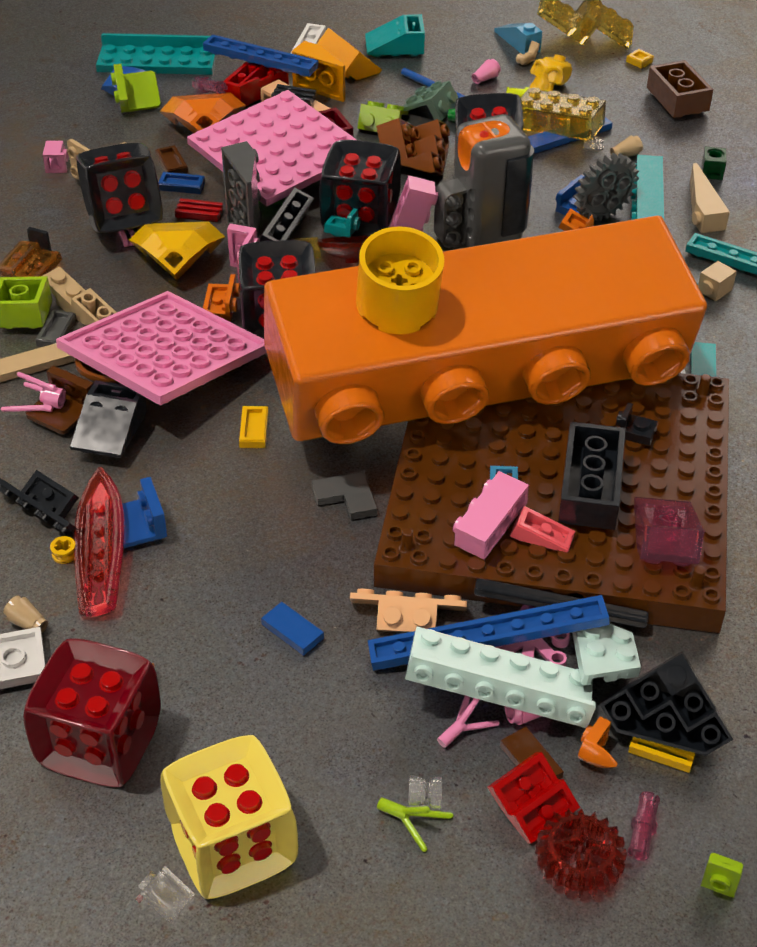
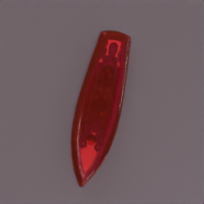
M98 467L82 494L74 524L76 527L73 538L75 541L74 569L78 610L81 617L101 616L116 609L122 569L125 534L122 499L112 478L102 467Z

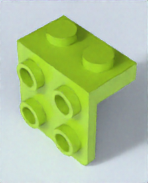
M113 64L114 73H111L112 85L117 86V91H114L115 102L120 103L121 113L154 109L161 106L154 71L123 74L122 64Z
M368 101L367 105L361 104L357 129L377 132V125L397 118L401 119V115L408 116L409 111H404V106L387 104V108H384L385 103Z

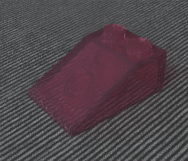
M634 497L636 544L640 559L653 564L661 563V561L673 562L679 566H689L690 563L699 564L704 529L691 502Z

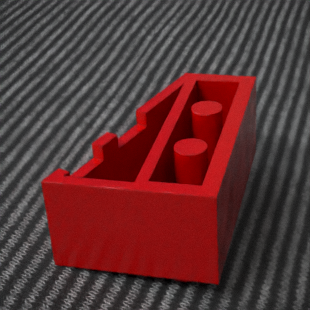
M245 62L223 81V93H232L247 106L261 99L262 87L278 79L289 85V74L280 69L267 68L264 65Z

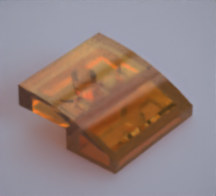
M19 241L0 262V274L5 277H39L54 270L63 259L60 252L41 250L38 242Z

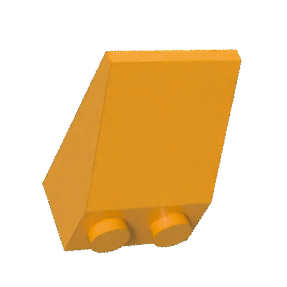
M303 41L294 48L292 54L318 60L319 68L310 77L300 76L292 72L293 86L317 90L318 95L344 102L345 64L321 45Z

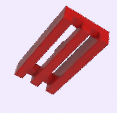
M180 198L177 208H175V217L218 222L223 211V203Z

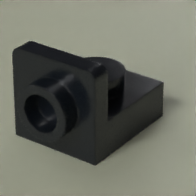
M627 403L625 410L618 413L616 426L625 428V440L650 446L657 430L658 421L632 415L633 404Z

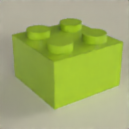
M48 276L0 277V328L29 327L35 329L44 327L53 301Z

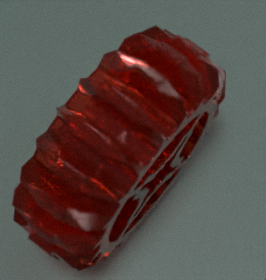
M581 808L578 811V815H574L568 809L564 817L556 813L553 817V822L546 821L543 830H540L538 833L535 854L537 856L536 863L538 868L543 869V878H552L553 889L562 885L565 895L574 890L577 891L580 899L584 891H588L594 898L597 895L598 889L606 894L610 884L616 885L620 875L624 872L627 852L624 848V837L618 836V827H608V817L598 820L596 811L591 816L585 815Z

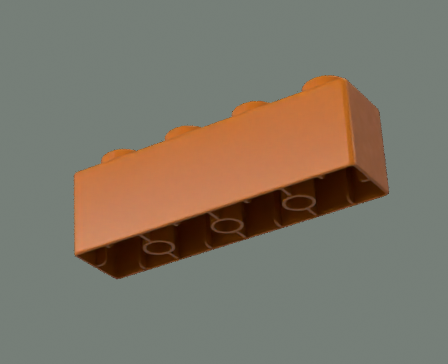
M652 216L443 251L444 268L436 316L420 326L419 331L409 334H390L379 331V326L360 316L356 306L359 266L271 280L264 286V345L293 439L305 441L324 437L331 443L351 444L373 435L381 426L429 417L437 423L455 424L475 416L485 406L532 397L537 403L545 405L558 404L577 396L588 386L630 378L636 384L643 386L666 382L677 376L688 364L690 353L707 310V302L664 219L661 216Z

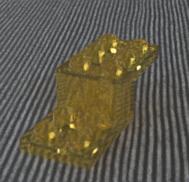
M540 0L537 15L581 45L586 43L596 29L626 49L632 45L634 29L632 22L627 18L623 19L614 9L607 8L600 0H584L576 11L570 5L564 4L559 0Z

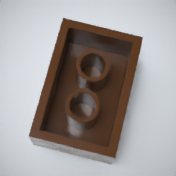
M686 60L654 65L649 68L647 89L673 118L710 111L714 89Z

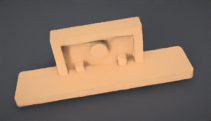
M357 589V593H350L351 603L378 605L376 630L382 632H413L417 626L425 629L436 627L437 609L466 611L467 601H462L461 596L444 595V599H434L432 594L415 593V597L403 596V592L386 591V595L374 594V590Z

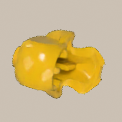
M555 54L554 57H544L543 59L535 60L530 73L536 77L529 89L547 90V97H551L554 85H564L571 76L572 66L568 61H565L566 57Z

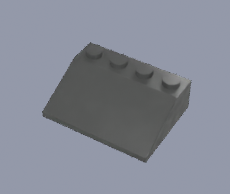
M247 141L221 147L227 224L256 228L257 238H259L262 213L259 207L261 194L257 182L260 181L259 172L256 168V163L259 161L258 153Z

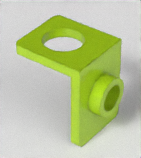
M711 853L701 886L734 898L742 875L743 864L722 855Z

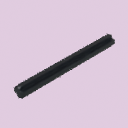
M481 578L476 580L474 594L477 596L532 607H542L582 599ZM605 603L609 622L646 628L648 612Z

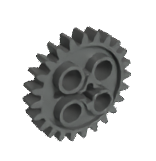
M612 153L611 157L605 155L603 161L598 158L597 165L593 166L590 164V171L583 172L585 178L578 180L581 186L575 188L578 193L573 196L577 200L574 205L577 207L576 210L584 217L589 219L592 214L594 221L597 219L600 222L603 217L607 220L610 213L615 216L617 209L623 210L622 204L629 203L628 196H634V193L631 191L637 188L634 182L639 180V177L636 176L639 170L636 169L637 165L629 157L621 153L618 155Z

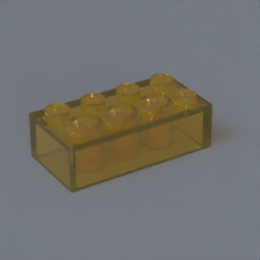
M529 88L521 97L524 120L523 130L540 133L545 131L565 137L592 141L605 123L606 100H601L598 97H581L578 94L542 91L539 88Z

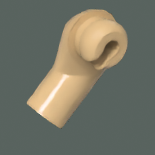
M531 41L528 52L525 54L519 53L516 57V62L521 64V66H526L536 59L540 43Z

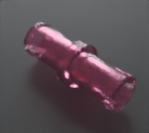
M641 792L639 794L636 816L631 820L630 827L633 831L627 854L631 857L635 851L633 859L647 860L649 858L652 835L657 831L658 824L655 820L660 797L656 795L653 801L655 794L653 792Z

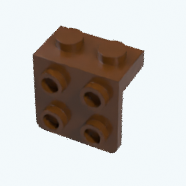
M52 366L46 371L48 382L66 390L64 406L61 409L54 408L52 413L47 411H26V417L59 434H66L77 425L86 395L93 383L66 370ZM38 400L34 405H44V403Z

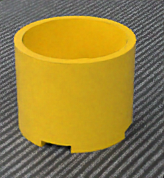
M389 227L370 235L364 241L359 254L356 306L360 316L379 326V331L390 334H409L419 331L420 326L434 318L438 309L444 268V254L440 245L428 234L409 227Z

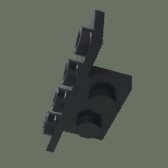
M38 470L34 472L21 491L0 478V492L10 498L12 495H15L17 497L15 501L27 510L32 506L36 509L34 514L47 523L50 519L54 520L53 526L65 535L69 531L78 537L82 534L79 529L64 519L79 499L73 492Z

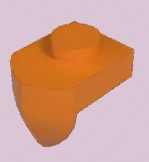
M570 208L558 228L568 231L594 226V217L591 214L588 219Z
M600 716L594 726L588 725L581 738L583 743L578 753L580 760L600 768H614L618 766L615 759L603 748L608 740L611 721Z

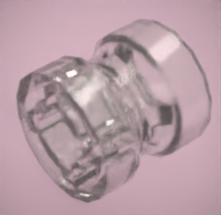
M410 775L408 807L428 805L431 809H441L442 776L422 779L420 775ZM425 788H428V796H425Z

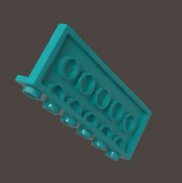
M102 33V48L96 63V71L112 72L114 69L113 64H122V66L154 71L155 74L213 75L217 55L203 50V42L210 36Z

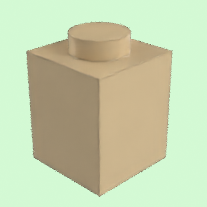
M719 261L715 262L700 273L698 287L701 293L714 301L719 300L733 290L737 271Z

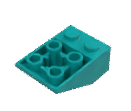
M422 14L401 15L366 33L367 55L378 57L381 55L399 56L409 54L417 56L424 54L425 30Z

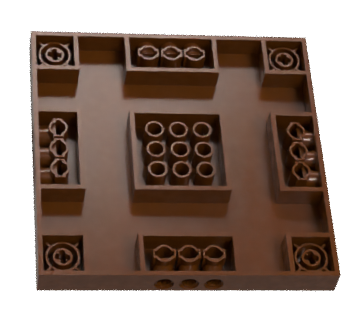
M679 373L666 382L643 386L636 384L630 378L588 386L577 396L558 404L545 405L537 403L531 397L485 406L475 416L455 424L437 423L429 417L408 421L374 561V587L428 593L437 596L457 595L461 596V599L523 606L522 604L475 595L476 580L481 578L582 599L602 595L605 603L648 612L647 624L720 633L726 612L729 379L711 377L708 374ZM627 403L633 404L632 415L658 421L657 430L650 446L628 440L624 441L620 503L615 530L560 523L575 531L569 551L563 552L510 537L515 523L514 520L485 560L454 545L455 533L453 532V526L460 516L463 517L466 514L473 498H478L482 493L485 483L490 479V466L518 467V480L529 485L528 499L525 506L558 522L570 421L618 427L616 426L618 413L625 410Z

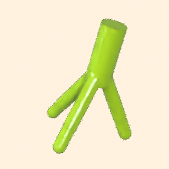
M383 797L380 798L377 804L378 810L402 820L422 852L427 851V846L409 817L419 816L452 819L454 817L452 812L433 811L428 806L406 807Z

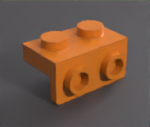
M236 274L230 275L229 284L208 283L203 309L231 322L233 312H237L236 297H240V283H236Z

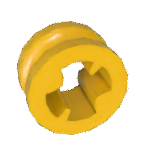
M61 536L55 538L50 544L52 559L59 564L70 563L77 556L76 544L71 537Z

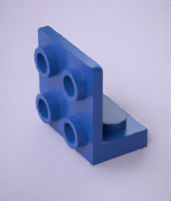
M151 477L140 479L141 491H137L138 500L118 504L121 531L120 549L167 537L164 512ZM113 506L112 512L114 513H111L113 523H108L111 521L110 513L108 520L107 511H104L107 513V520L105 517L103 518L105 519V529L108 530L107 535L112 550L115 551L118 550L119 530L117 511H114Z

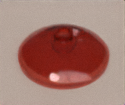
M369 236L322 238L317 240V246L333 257L345 259V263H358L360 249Z

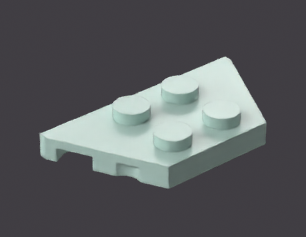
M612 624L572 632L581 685H591L592 679L604 677L606 682L616 681L619 678L629 679L639 676L641 664L632 632Z

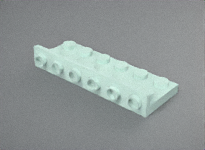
M416 627L405 676L406 680L584 728L589 725L596 708V703L592 701L593 679L591 685H581L579 669L525 656L521 653L510 652L491 645H484L461 637L447 635L432 629Z

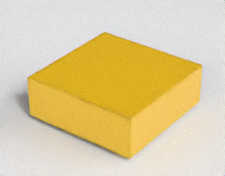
M638 49L627 55L626 62L642 69L653 62L654 56Z

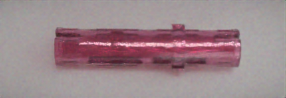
M197 76L193 78L196 81H192V86L204 93L224 94L226 92L223 89H228L224 81L212 80L207 76Z

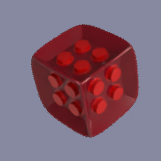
M66 639L46 663L33 685L25 704L23 722L28 743L36 761L49 770L85 782L106 787H122L125 785L140 763L158 724L161 698L155 668L143 656L121 648L85 639Z

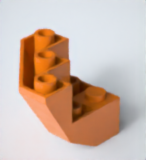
M232 93L173 96L160 110V113L174 125L180 122L192 133H196L243 111L246 105Z

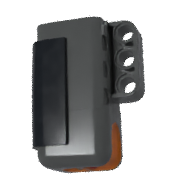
M501 114L464 122L456 130L454 177L452 180L441 182L437 186L438 199L434 209V233L446 248L462 245L473 247L521 239L523 232L527 229L534 148L528 136L510 116Z

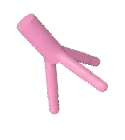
M464 696L456 721L437 738V741L442 747L446 748L463 731L497 727L500 725V722L494 720L465 724L480 699L473 698L469 704L471 697Z

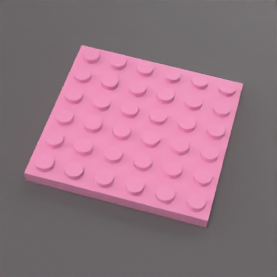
M289 90L283 91L187 137L188 145L222 172L221 147L247 141L258 153L259 161L256 163V168L259 172L260 181L257 182L261 194L260 202L266 207L289 196L294 187L301 190L321 180L323 164L333 143L339 140H357Z
M169 291L56 339L58 349L160 406L267 353L263 338Z

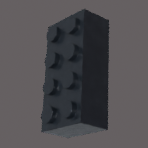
M570 421L558 523L615 530L620 503L625 428Z

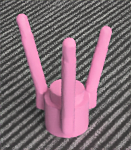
M18 372V377L28 381L24 382L23 385L25 387L40 392V402H43L44 405L1 407V411H47L52 413L54 408L61 409L64 406L66 390Z

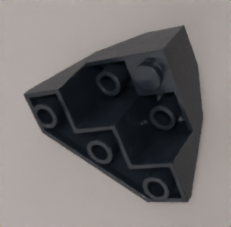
M683 651L632 681L600 704L615 731L625 735L705 756L733 740L717 707Z

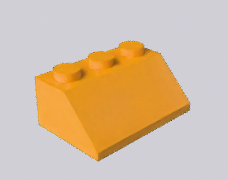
M330 28L326 30L317 45H321L345 64L346 78L351 76L355 80H360L379 74L382 71L380 67Z

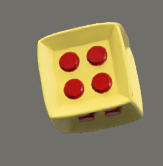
M254 735L240 736L217 743L182 757L163 769L160 782L165 812L171 823L175 842L189 875L204 899L219 898L240 891L282 872L296 861L298 855V831L290 799L268 753Z

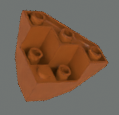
M397 118L376 126L379 142L399 149L401 166L438 177L443 176L449 148L448 136H450L447 124L436 119L413 126Z

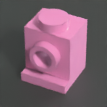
M46 141L43 151L45 172L67 173L66 162H68L69 156L63 141Z

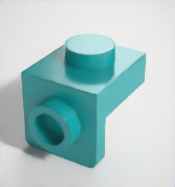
M353 208L347 218L332 215L325 223L324 232L330 233L335 237L344 236L350 238L360 226L361 219L358 217V209Z

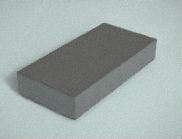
M52 310L44 327H42L35 339L36 346L45 347L55 344L57 338L69 334L76 321L75 313Z

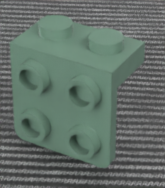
M450 80L443 83L437 81L428 88L422 86L415 90V95L405 100L404 111L427 104L434 120L439 119L442 121L448 115V110L455 107L458 95L454 91Z

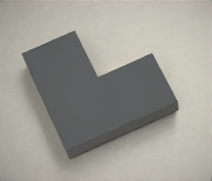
M364 471L312 481V489L318 506L344 501L351 520L377 515V506Z

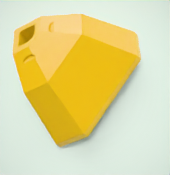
M210 222L153 223L142 226L129 241L145 256L149 255L174 279L178 280L205 251L211 254L226 237Z

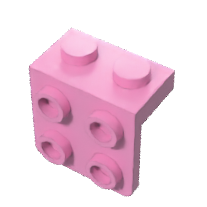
M229 224L227 236L230 266L237 267L238 282L240 283L239 249L242 245L260 242V239L257 238L256 228Z

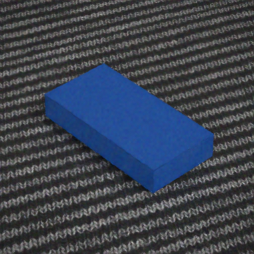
M163 172L158 182L160 191L201 194L205 184V176Z
M283 602L279 603L261 618V624L303 656L324 639V632Z

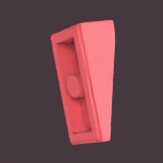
M524 506L515 520L510 537L556 551L568 552L575 531Z

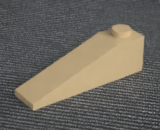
M694 163L690 177L692 222L700 233L724 231L727 227L730 212L699 165Z

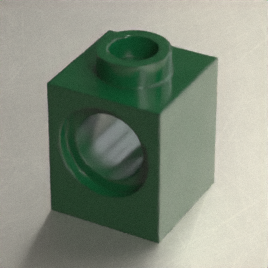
M705 146L702 159L703 173L707 179L723 180L727 162L726 148Z

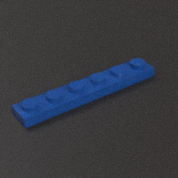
M213 34L203 42V50L212 54H220L231 59H240L248 63L264 65L267 68L280 69L284 72H293L304 77H310L319 68L318 60Z

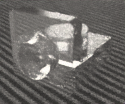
M164 866L157 874L151 870L138 884L142 891L135 900L139 903L143 900L147 901L170 923L195 894Z

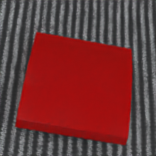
M542 752L534 753L487 787L503 813L528 844L535 842L581 808L565 780L557 778Z

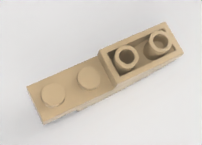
M60 266L43 275L48 276L50 290L56 297V304L65 312L75 313L76 320L87 326L117 313L91 288L85 290Z

